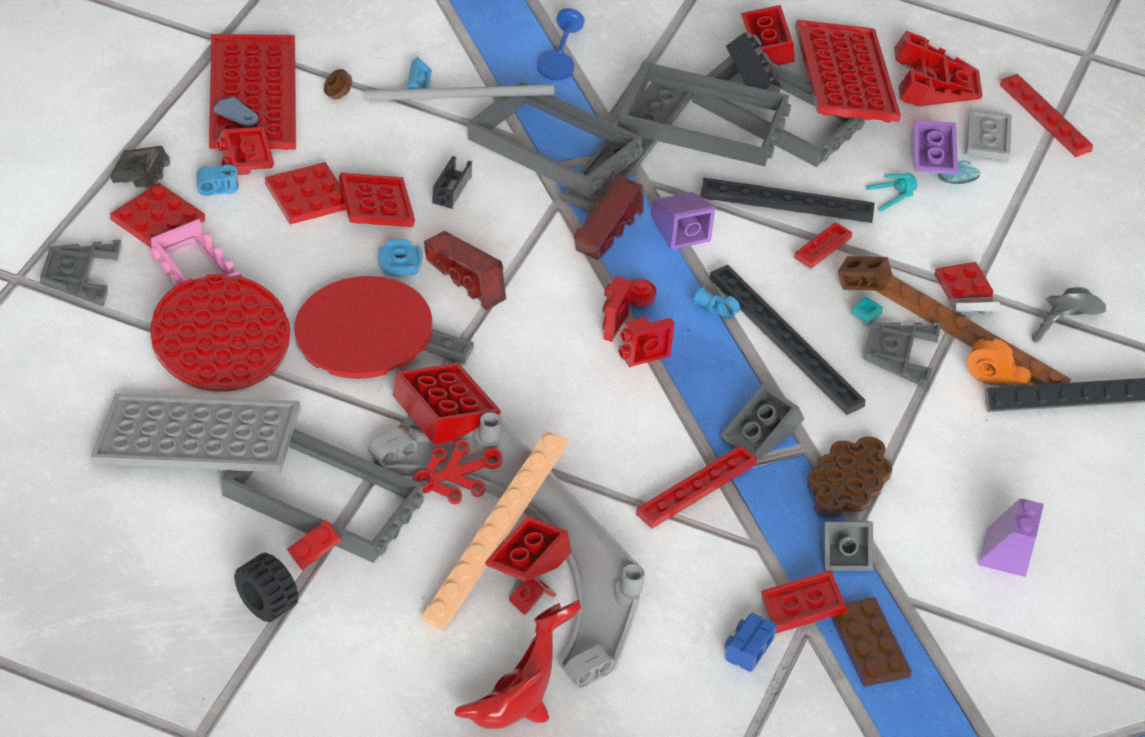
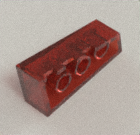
M619 175L616 181L609 185L606 195L598 200L595 210L587 215L582 228L576 230L574 234L576 251L599 261L612 247L614 238H620L623 235L625 226H631L635 222L633 217L644 212L643 186Z
M445 230L424 241L426 260L444 276L449 274L457 287L463 286L467 289V295L470 298L480 300L483 309L488 310L506 300L502 261Z

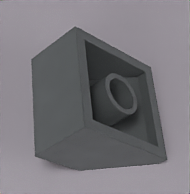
M820 521V549L824 571H873L872 521Z

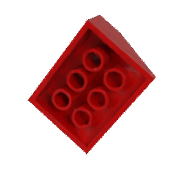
M459 363L398 371L395 374L393 397L434 445L457 441L480 427V418L485 413L501 414V410Z

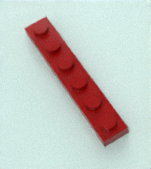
M1019 74L1001 79L1000 86L1074 157L1092 152L1093 144Z
M740 445L636 509V516L653 529L756 466L758 458Z

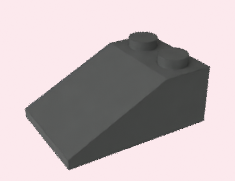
M762 384L719 437L734 448L742 445L759 460L789 438L805 418L799 406L765 384Z

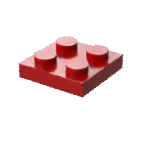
M977 262L941 267L935 270V277L950 303L951 298L992 297L993 289Z

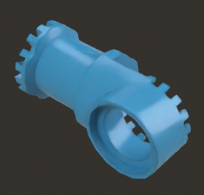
M702 286L698 288V291L696 290L697 294H694L692 300L693 304H699L708 309V312L712 314L717 313L723 318L726 317L725 319H731L740 310L739 302L734 297L713 295ZM726 305H729V307H731V310H732V311H730V310L726 307Z

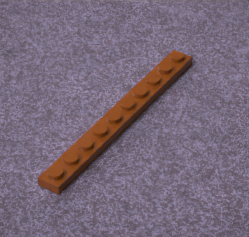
M893 275L884 291H877L931 324L933 322H941V329L971 347H973L976 341L983 338L984 341L999 339L1005 342L1013 350L1012 356L1015 360V365L1028 369L1032 375L1030 382L1036 385L1070 383L1071 381L1069 377Z

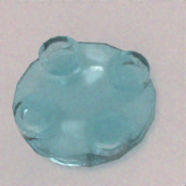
M969 161L958 162L957 174L938 173V178L945 183L966 184L977 180L981 173L979 169L971 166Z

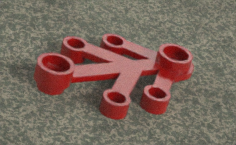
M459 440L456 442L455 451L443 471L435 473L438 465L444 463L447 459L446 450L442 447H437L433 450L432 458L426 469L418 471L412 480L418 483L428 481V484L423 485V494L433 491L447 497L449 503L456 505L462 500V492L458 488L450 489L439 482L448 480L470 490L474 497H481L485 493L484 483L473 481L462 475L483 468L491 470L499 468L502 464V454L498 449L490 448L484 452L483 458L458 466L462 457L466 456L470 451L469 443L465 440ZM460 446L466 447V449L463 451L459 450L458 448ZM442 453L444 456L437 458L435 455ZM490 459L497 460L495 463H489L488 461ZM477 486L482 488L480 491L473 490ZM452 494L459 495V497L456 499H453L450 496Z

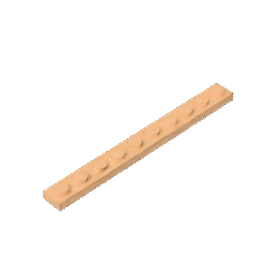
M549 431L544 433L423 613L422 619L424 622L443 630L446 629L486 569L485 562L504 542L568 446L567 438Z

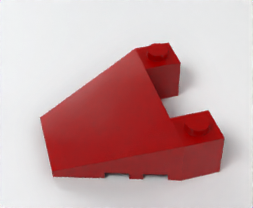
M907 30L904 32L894 47L895 61L911 66L914 70L910 69L898 86L900 100L915 106H927L982 98L983 94L978 69L958 57L954 60L944 54L946 50L941 47L936 49L929 45L930 40Z

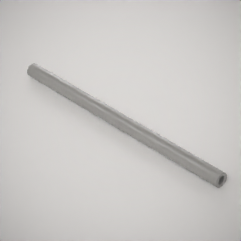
M555 85L365 90L366 101L555 95Z

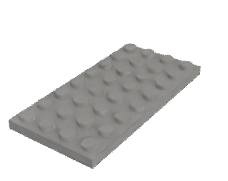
M115 393L91 454L92 464L281 473L301 410L300 401Z

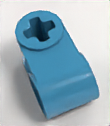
M223 165L198 169L196 172L198 192L203 196L233 194L239 189V184L236 181V176L238 175L237 168L233 165Z

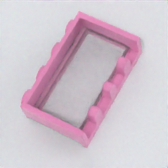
M199 219L151 238L152 248H150V254L154 261L160 263L163 273L170 276L174 287L191 278L194 280L206 277L207 274H225V276L242 277L240 270L234 272L231 260L223 261L221 247L213 248L211 235L209 233L202 235V226Z

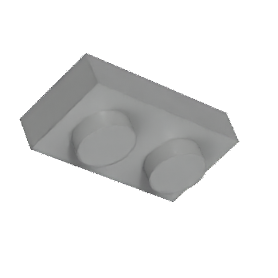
M995 297L951 298L950 307L960 315H970L973 311H979L980 314H992V311H1000V302Z

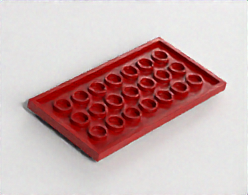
M796 19L795 30L817 113L824 116L837 115L844 118L855 117L864 120H882L887 123L900 121L901 113L875 28Z
M211 34L209 149H217L216 141L223 129L264 127L270 149H296L295 35ZM234 97L257 114L258 122L252 127H244L242 124L215 113L214 107L218 104L219 100Z

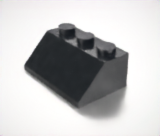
M745 32L726 45L745 85L777 93L780 92L782 88L779 83L780 78L776 71L772 70L769 64L771 63L770 58L762 51L760 47L762 43L756 35Z

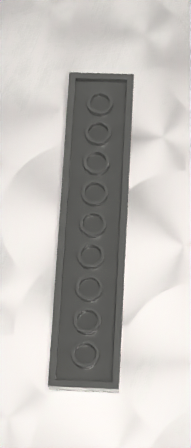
M651 82L644 91L633 117L671 125L692 99L693 91ZM642 137V155L615 175L612 180H609L589 197L567 187L562 193V201L601 215L658 141ZM604 141L580 173L588 176L622 148Z

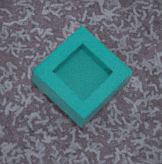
M865 296L852 307L851 314L870 324L882 314L883 307Z

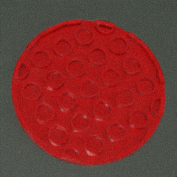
M207 274L206 277L194 280L191 278L181 282L162 297L153 312L150 338L157 359L178 380L190 386L208 391H235L263 381L280 366L289 348L290 323L283 305L273 293L262 285L240 276L236 278L225 276V274Z
M379 276L351 277L321 288L302 305L296 316L294 326L298 349H300L310 364L316 368L320 367L329 371L331 375L353 379L387 375L388 371L398 367L402 369L409 365L421 351L425 350L433 330L431 310L422 295L403 282Z

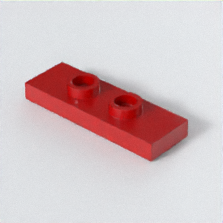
M835 222L797 250L794 258L812 269L850 240L853 232Z

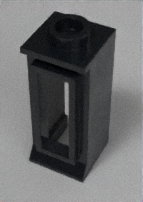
M456 156L451 157L433 186V204L453 209V205L469 179L472 178L473 161L468 160L465 169L461 172L456 170ZM453 179L457 180L452 190L447 189Z

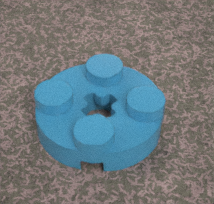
M392 239L385 242V246L382 249L381 247L378 249V264L387 276L416 275L422 265L423 253L417 244L415 247L411 245L409 240Z

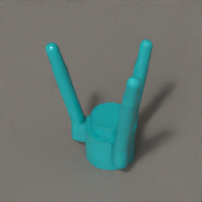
M910 172L905 174H884L885 178L898 179L892 182L866 186L867 190L895 186L898 192L903 193L878 209L880 212L906 197L913 196V191L917 189V179Z

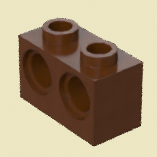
M847 256L838 270L843 290L884 291L893 275L888 257Z

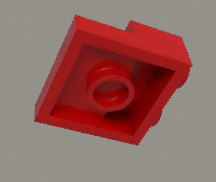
M264 127L223 129L219 138H217V150L223 153L222 166H235L238 170V175H248L251 170L273 168L274 161Z
M616 276L612 283H608L605 288L604 296L607 298L602 312L605 313L602 329L605 330L604 340L613 342L629 315L633 281Z
M646 317L625 322V329L620 330V336L623 341V345L618 347L620 358L624 359L629 367L670 357L675 325L671 317L651 323Z

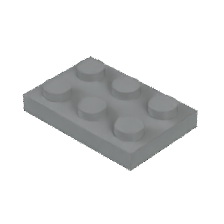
M970 109L967 155L1009 161L1012 115Z

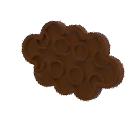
M866 436L857 440L856 443L842 440L837 441L831 445L829 454L819 458L817 469L811 471L807 478V487L815 494L813 504L817 512L825 516L839 515L844 509L852 512H861L869 507L871 498L881 494L883 483L890 479L893 470L890 461L884 458L886 448L881 440Z

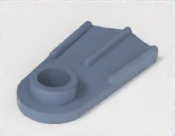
M234 97L219 100L218 104L214 107L215 113L242 124L244 127H252L258 122L257 114Z

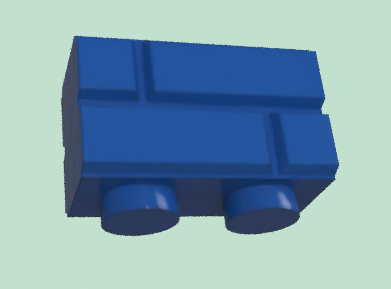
M754 613L749 614L746 620L741 619L736 627L735 636L730 635L724 645V649L727 650L726 661L736 666L739 665L740 668L749 672L753 671L774 640L777 625L770 620L762 619L761 616Z

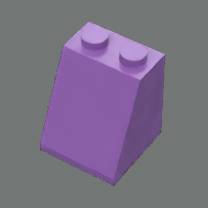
M688 192L652 201L651 217L670 250L711 242L715 207L694 192Z
M1019 498L987 528L978 565L1026 577L1044 504Z

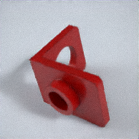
M536 577L527 582L523 581L511 595L509 601L521 613L526 615L544 593L553 597L557 594L541 579Z

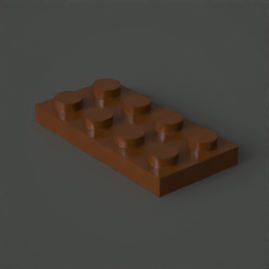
M876 597L845 603L847 613L831 617L863 687L910 678L912 671Z

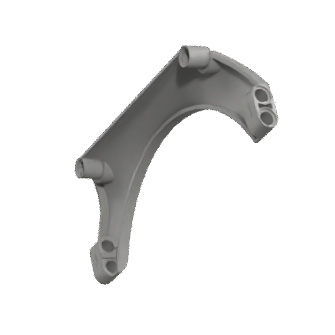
M491 412L481 416L480 427L457 440L467 441L470 449L469 453L462 457L458 466L483 458L484 452L490 448L498 449L501 452L502 464L499 468L494 470L483 468L462 475L473 481L483 482L485 492L499 498L503 496L532 452L498 414ZM400 427L372 440L368 446V452L382 467L402 476H414L418 471L426 469L432 458V452L437 447L444 448L447 453L446 461L438 465L435 473L443 471L455 451L457 441L434 445L424 433L407 432L404 428ZM460 446L458 449L463 451L466 447ZM438 453L435 456L437 458H441L444 455L442 453ZM490 459L488 462L495 463L497 460ZM550 471L523 513L568 531L571 554L565 560L574 579L577 600H580L581 609L577 614V622L572 638L564 654L559 659L558 665L579 688H583L616 670L640 600L639 595L643 591L645 571Z

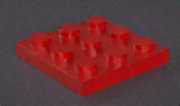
M326 162L265 177V185L290 225L346 210L340 184Z
M340 172L339 183L349 223L398 227L414 226L415 218L403 177Z
M157 183L110 213L111 221L150 248H152L151 238L198 219L201 223L205 221V213L160 183Z

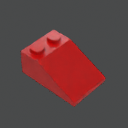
M527 516L488 558L485 564L490 568L527 582L557 569L571 554L568 531Z

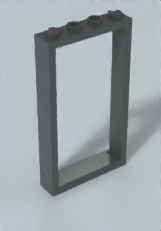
M729 56L706 76L728 81L739 71L732 57ZM772 62L769 63L772 70L776 71L780 78L779 83L782 90L815 106L809 81ZM693 92V103L764 140L771 122L726 99ZM832 115L846 123L819 147L784 129L783 131L779 130L780 138L775 146L817 167L823 161H826L834 151H838L846 140L849 141L857 130L860 131L865 124V120L862 118H844Z

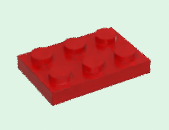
M832 570L761 591L770 621L777 625L776 633L847 613L846 605Z

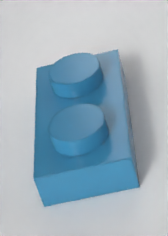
M419 57L411 62L407 82L408 89L429 88L432 69Z

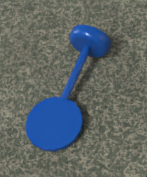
M572 8L560 10L556 17L557 25L564 31L558 51L547 52L538 60L537 68L539 72L551 80L566 79L574 71L572 58L563 53L568 34L579 32L584 26L585 19L579 11Z

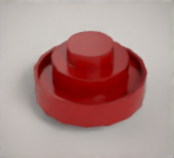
M645 279L630 280L633 281L630 304L637 307L651 305L656 299L657 290L655 285Z

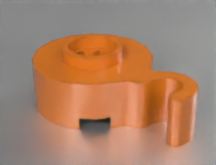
M983 338L976 341L967 358V368L970 374L983 383H1004L1009 385L1013 382H1018L1020 386L1029 385L1032 376L1028 369L1015 365V360L1012 356L1013 350L999 339L984 341Z

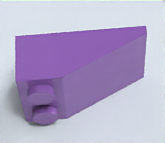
M914 120L911 132V155L915 172L958 173L956 122Z

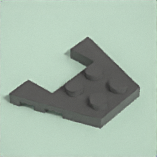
M113 240L112 244L103 245L101 241L93 242L92 246L79 247V244L50 246L40 275V283L104 306L108 294V285L86 282L94 258L118 260L122 247L121 240Z
M900 322L872 323L864 360L919 386L928 388L932 368L908 362L914 338L938 343L942 323L933 322V325H923L922 322H914L913 326H901Z

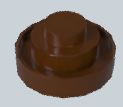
M344 69L333 71L324 83V93L333 100L347 95L352 85L351 75Z

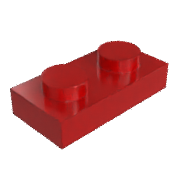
M325 520L287 548V551L303 571L342 540L329 522Z

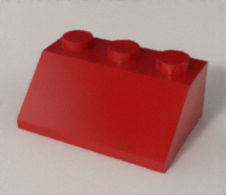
M781 5L741 13L746 32L756 35L762 43L760 47L768 55L772 63L782 65L795 62L794 44Z

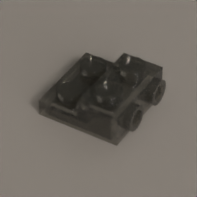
M162 145L124 150L110 178L113 183L133 181L136 188L152 187L156 185L158 180L163 178V169L170 165V158Z

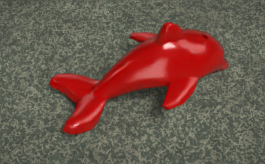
M580 600L564 607L557 603L535 617L536 628L531 643L514 670L501 677L490 694L479 700L457 707L454 714L460 718L471 719L475 724L484 729H502L523 718L535 723L548 721L550 717L542 700L552 669L553 630L570 620L581 609Z

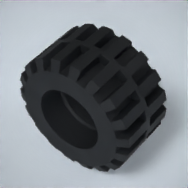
M261 553L236 569L234 578L239 596L246 607L262 621L272 622L298 603L299 594L292 575L284 564L272 554Z

